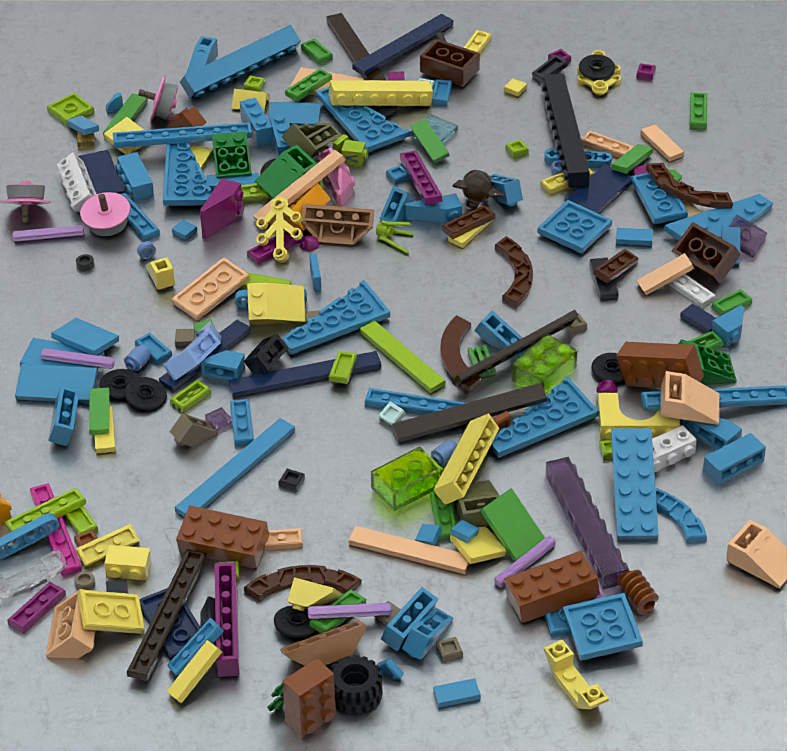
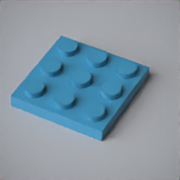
M567 200L537 228V233L579 253H583L612 226V220Z
M624 593L563 607V613L580 661L643 646L641 635Z

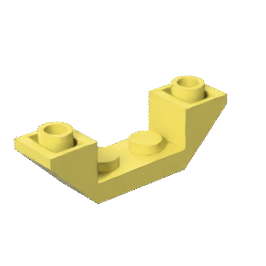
M563 640L544 647L554 679L577 708L592 709L609 701L608 696L597 683L589 686L573 665L574 653Z

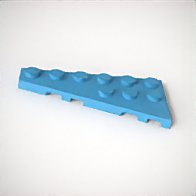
M329 87L316 91V97L355 141L365 142L368 152L411 136L410 130H403L399 127V124L389 122L385 116L367 106L332 105L328 95Z
M189 142L166 144L163 205H204L212 190L206 182L199 163L196 162V157L190 149Z
M757 194L733 202L732 208L729 209L715 208L666 224L664 231L679 240L690 224L694 222L721 238L722 227H740L741 232L769 211L773 206V202L761 194Z
M362 280L357 288L348 290L347 295L334 300L319 311L318 316L309 318L304 326L295 328L284 336L282 340L288 347V352L292 355L358 330L374 320L379 322L390 318V311L365 280Z
M567 376L563 379L562 384L552 388V392L547 395V402L530 406L524 411V415L520 418L516 417L508 428L500 430L496 434L490 449L500 458L599 416V410Z

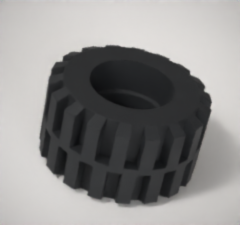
M354 655L351 658L346 656L344 660L339 659L337 664L331 666V671L334 673L335 707H338V710L342 712L345 710L348 714H352V712L361 714V711L366 713L370 711V708L374 709L377 703H380L383 693L382 672L379 665H375V661L368 660V657L365 656L360 658L359 655ZM358 683L361 685L351 686L350 684Z

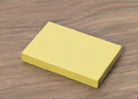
M81 589L77 593L83 629L143 634L145 631L139 595Z

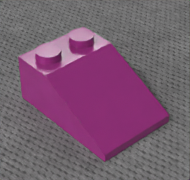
M221 178L200 210L203 239H207L236 222L239 216L243 214L244 205L242 199L244 193L241 189V183Z

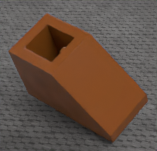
M195 106L189 110L186 107L170 119L171 123L167 125V128L203 126L207 122Z

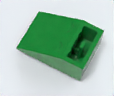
M247 132L212 134L217 178L252 175Z
M296 144L282 152L255 180V183L274 199L317 163Z
M680 340L678 344L695 345L704 374L700 383L704 385L736 383L737 379L729 354L698 345L692 341Z

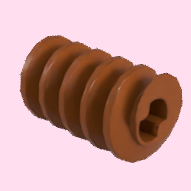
M640 570L625 571L618 576L617 584L629 598L637 613L645 615L652 611L659 596L650 587V583L646 581Z

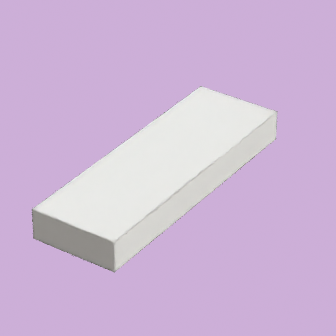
M686 274L668 283V285L701 308L715 300V294Z

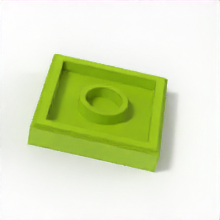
M72 93L47 106V111L66 126H68V119L79 116L86 117L95 112L94 107L76 93Z

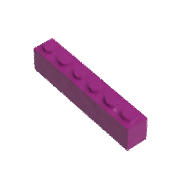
M236 562L215 563L216 623L224 630L216 639V647L222 651L216 659L218 677L238 676L240 673Z

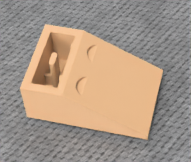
M666 371L661 385L660 416L719 425V393L686 374Z
M749 520L728 543L726 561L780 589L787 581V547L768 528Z

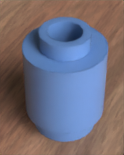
M145 345L136 346L124 359L126 368L138 372L150 360V349Z
M453 440L443 442L431 452L432 463L442 468L445 467L458 444Z

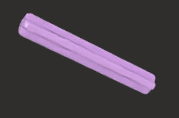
M83 225L14 231L13 240L14 242L82 236L84 235Z
M47 348L42 349L41 352L43 360L113 369L115 365V359L112 357Z
M551 536L544 538L494 578L495 585L502 588L505 585L504 578L524 571L556 545V540Z
M390 603L308 607V618L391 615L392 610Z

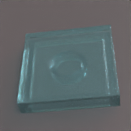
M432 114L424 118L442 143L447 141L458 130V125ZM411 130V136L416 138V136Z

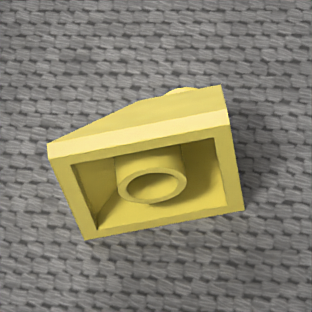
M294 578L287 602L293 605L292 609L304 612L310 606H324L334 602L343 594L332 587Z

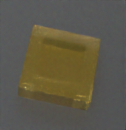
M77 132V146L79 148L94 147L95 134L83 135Z

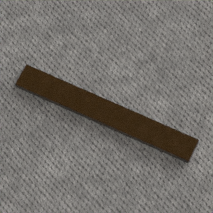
M342 13L326 16L328 24L354 63L370 55ZM379 68L363 76L365 80L387 81Z
M576 310L565 314L458 373L452 383L455 387H460L572 325L579 314Z
M541 383L393 423L392 428L399 443L468 424L471 420L488 413L493 417L506 411L511 412L547 402V396Z
M190 549L186 550L127 670V677L148 681L207 559V553Z

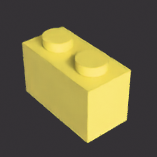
M109 545L104 562L106 577L147 580L152 563L150 548Z

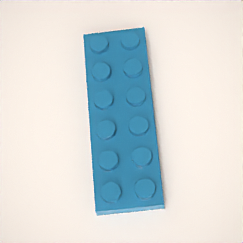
M651 428L611 429L617 540L658 539Z

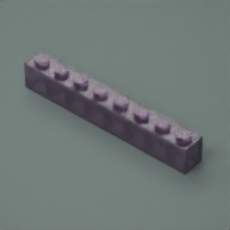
M569 456L547 461L545 476L593 571L598 577L602 589L619 586L617 584L618 576L625 571H629V567L626 562H623L620 549L615 547L613 536L611 533H608L604 519L600 518L597 505L592 503L591 494L589 491H586L583 478H579L576 465L572 464Z

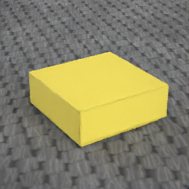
M513 78L504 86V92L517 97L527 89V83Z

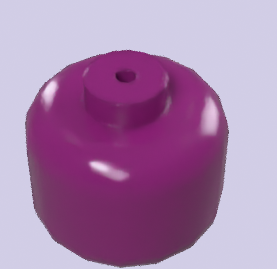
M304 236L300 242V248L308 252L319 248L318 239L315 236Z
M603 380L598 384L596 392L617 393L618 388L612 380Z

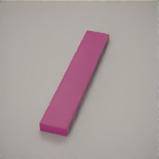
M49 483L30 488V494L35 507L55 498ZM61 516L57 518L60 524L59 528L54 533L48 535L47 538L61 575L65 576L82 571V567Z

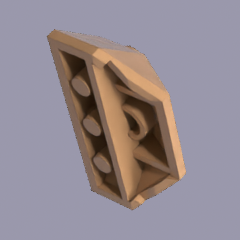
M303 204L302 223L311 235L318 239L319 243L354 246L373 228L375 210Z
M356 620L292 645L282 647L280 651L286 657L304 666L317 658L325 666L333 662L337 663V660H344L346 656L353 655L366 630V625Z

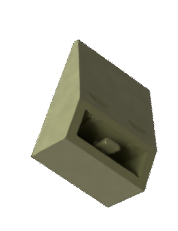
M490 480L471 483L465 496L454 501L460 521L464 520L476 527H490L480 512V509L499 497V493Z

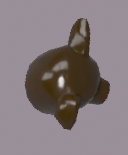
M471 170L465 174L463 180H458L453 184L454 188L462 189L466 198V206L471 209H477L479 204L486 201L489 197L500 198L504 196V192L493 189L491 177L481 170Z

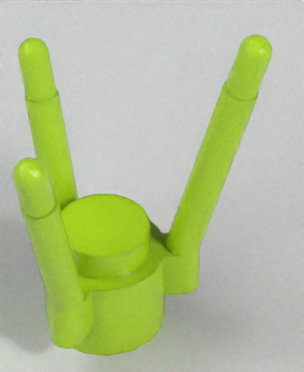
M384 220L379 222L376 227V235L379 236V240L385 241L400 251L409 254L408 250L391 241L388 237H392L394 233L413 236L412 232L392 227L410 226V223L387 222Z

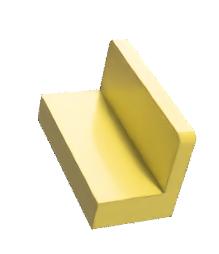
M234 89L231 108L240 110V101L256 98L265 112L266 101H270V95L266 92Z

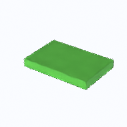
M512 488L480 509V512L513 561L518 560L545 538Z

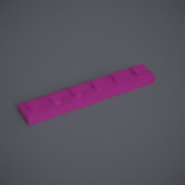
M417 150L400 153V160L425 205H435L438 202H443L442 194Z

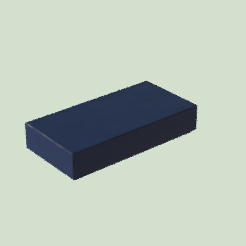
M691 304L680 313L682 319L705 333L712 331V323L716 317L698 306Z

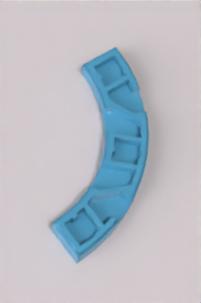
M655 488L657 510L667 515L679 526L686 543L707 541L705 528L700 519L691 512V508L675 496Z

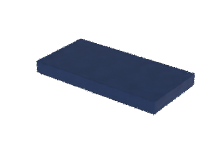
M108 150L78 156L84 161L96 194L106 192L125 193Z
M604 164L589 178V186L578 187L565 199V202L569 200L599 214L632 184L631 176L614 171L610 166Z
M168 588L139 599L142 614L149 625ZM186 602L163 648L170 661L200 629V625Z

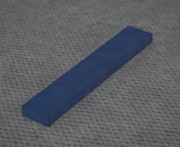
M238 319L219 332L221 343L207 357L230 349L251 333V327ZM201 362L177 380H173L167 372L159 378V382L173 392L201 371Z

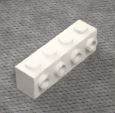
M72 152L57 164L59 168L58 174L63 179L62 184L67 190L66 195L71 200L70 206L75 212H80L83 204L97 194L84 161Z
M683 425L652 439L654 472L695 454L697 439Z

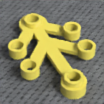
M596 50L592 53V55L599 54L605 56V52L601 50ZM578 65L577 73L580 75L577 82L580 85L587 84L590 86L592 92L596 95H603L608 92V87L611 85L621 84V76L619 75L621 67L615 65V71L611 79L603 81L604 79L596 80L594 82L581 74Z
M284 197L275 198L271 203V210L268 214L256 221L259 229L264 230L268 227V223L276 216V221L264 234H259L256 240L259 245L265 246L276 232V249L273 252V257L279 263H284L289 258V253L284 248V230L291 234L294 240H300L303 237V233L299 228H294L284 220V214L289 216L294 224H299L303 220L299 212H294L288 207L289 203Z

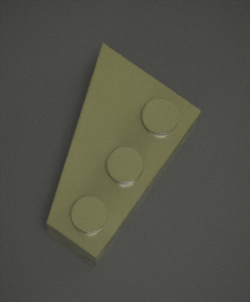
M304 123L302 126L292 124L283 134L282 138L290 147L297 144L311 158L317 156V153L330 148L332 142L338 139L341 134L331 123H315L314 125Z

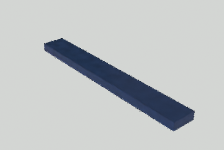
M440 14L352 64V69L365 76L435 36L436 33L451 27L454 20Z
M377 351L357 354L352 374L382 368ZM335 359L229 380V387L234 398L329 379Z

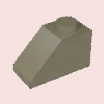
M184 413L181 414L169 431L174 436V441L177 444L194 447L218 434L208 421Z

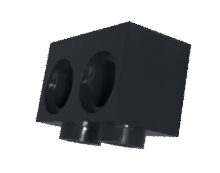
M275 334L264 338L243 362L253 375L269 371L286 352L288 347L280 336Z

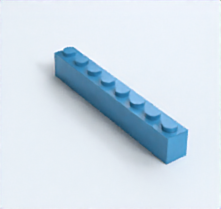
M291 25L286 26L184 75L180 84L189 99L195 96L199 98L205 94V91L209 90L211 92L222 83L223 85L228 84L234 77L238 79L245 72L256 70L261 64L265 66L272 59L283 57L288 51L289 53L294 52L301 40Z

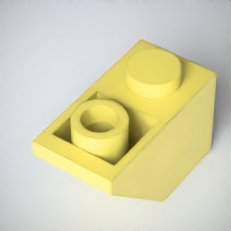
M167 257L145 265L158 290L175 285L174 270Z

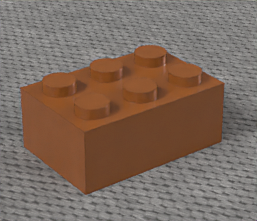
M318 658L282 680L285 723L301 738L313 733L318 727L326 722H330L336 716L334 673Z

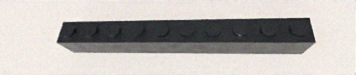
M564 74L544 75V82H541V91L543 92V99L546 101V111H548V119L551 130H553V139L555 140L556 150H558L560 167L563 170V180L567 181L568 187L589 186L590 171Z

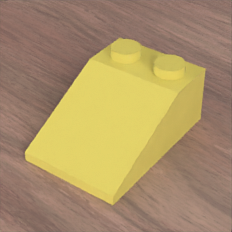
M276 283L247 284L250 325L306 323L304 286Z

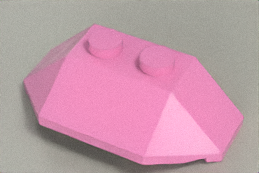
M328 148L317 153V163L334 150ZM344 162L323 178L335 203L341 207L353 195V186H355L354 177L350 176L349 167L345 166Z

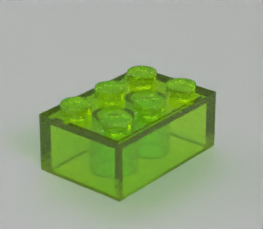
M546 334L512 364V381L522 387L541 383L545 394H547L577 367L578 350Z
M419 446L372 470L371 488L393 511H396L433 492L443 473V468Z

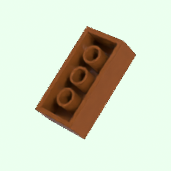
M625 341L616 355L626 386L661 388L666 371L686 374L698 382L704 376L695 345Z
M189 505L176 541L181 553H185L187 549L207 553V558L223 562L239 561L241 566L257 569L265 544L269 538V530L266 521Z
M582 551L504 578L507 597L522 623L563 609L564 606L577 604L600 595L598 577Z

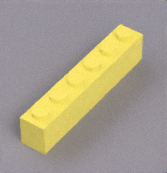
M330 80L328 95L332 105L431 106L433 89L429 81Z
M489 413L469 422L434 488L436 495L444 504L465 496L499 430V427Z

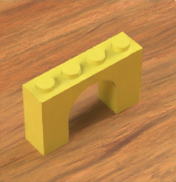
M598 393L597 409L599 410L600 440H611V429L651 428L653 439L680 427L679 419L660 416V411H656L653 417L646 420L628 418L620 411L618 393Z

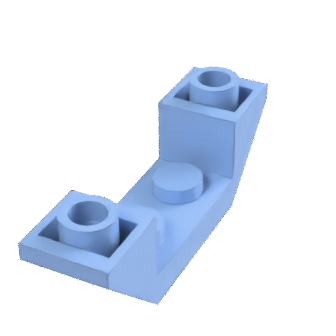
M211 321L197 332L199 336L182 352L174 354L163 365L173 380H177L196 367L221 343V335Z

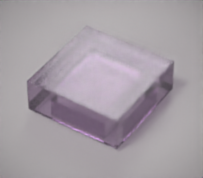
M222 407L205 414V420L215 430L232 423V418Z

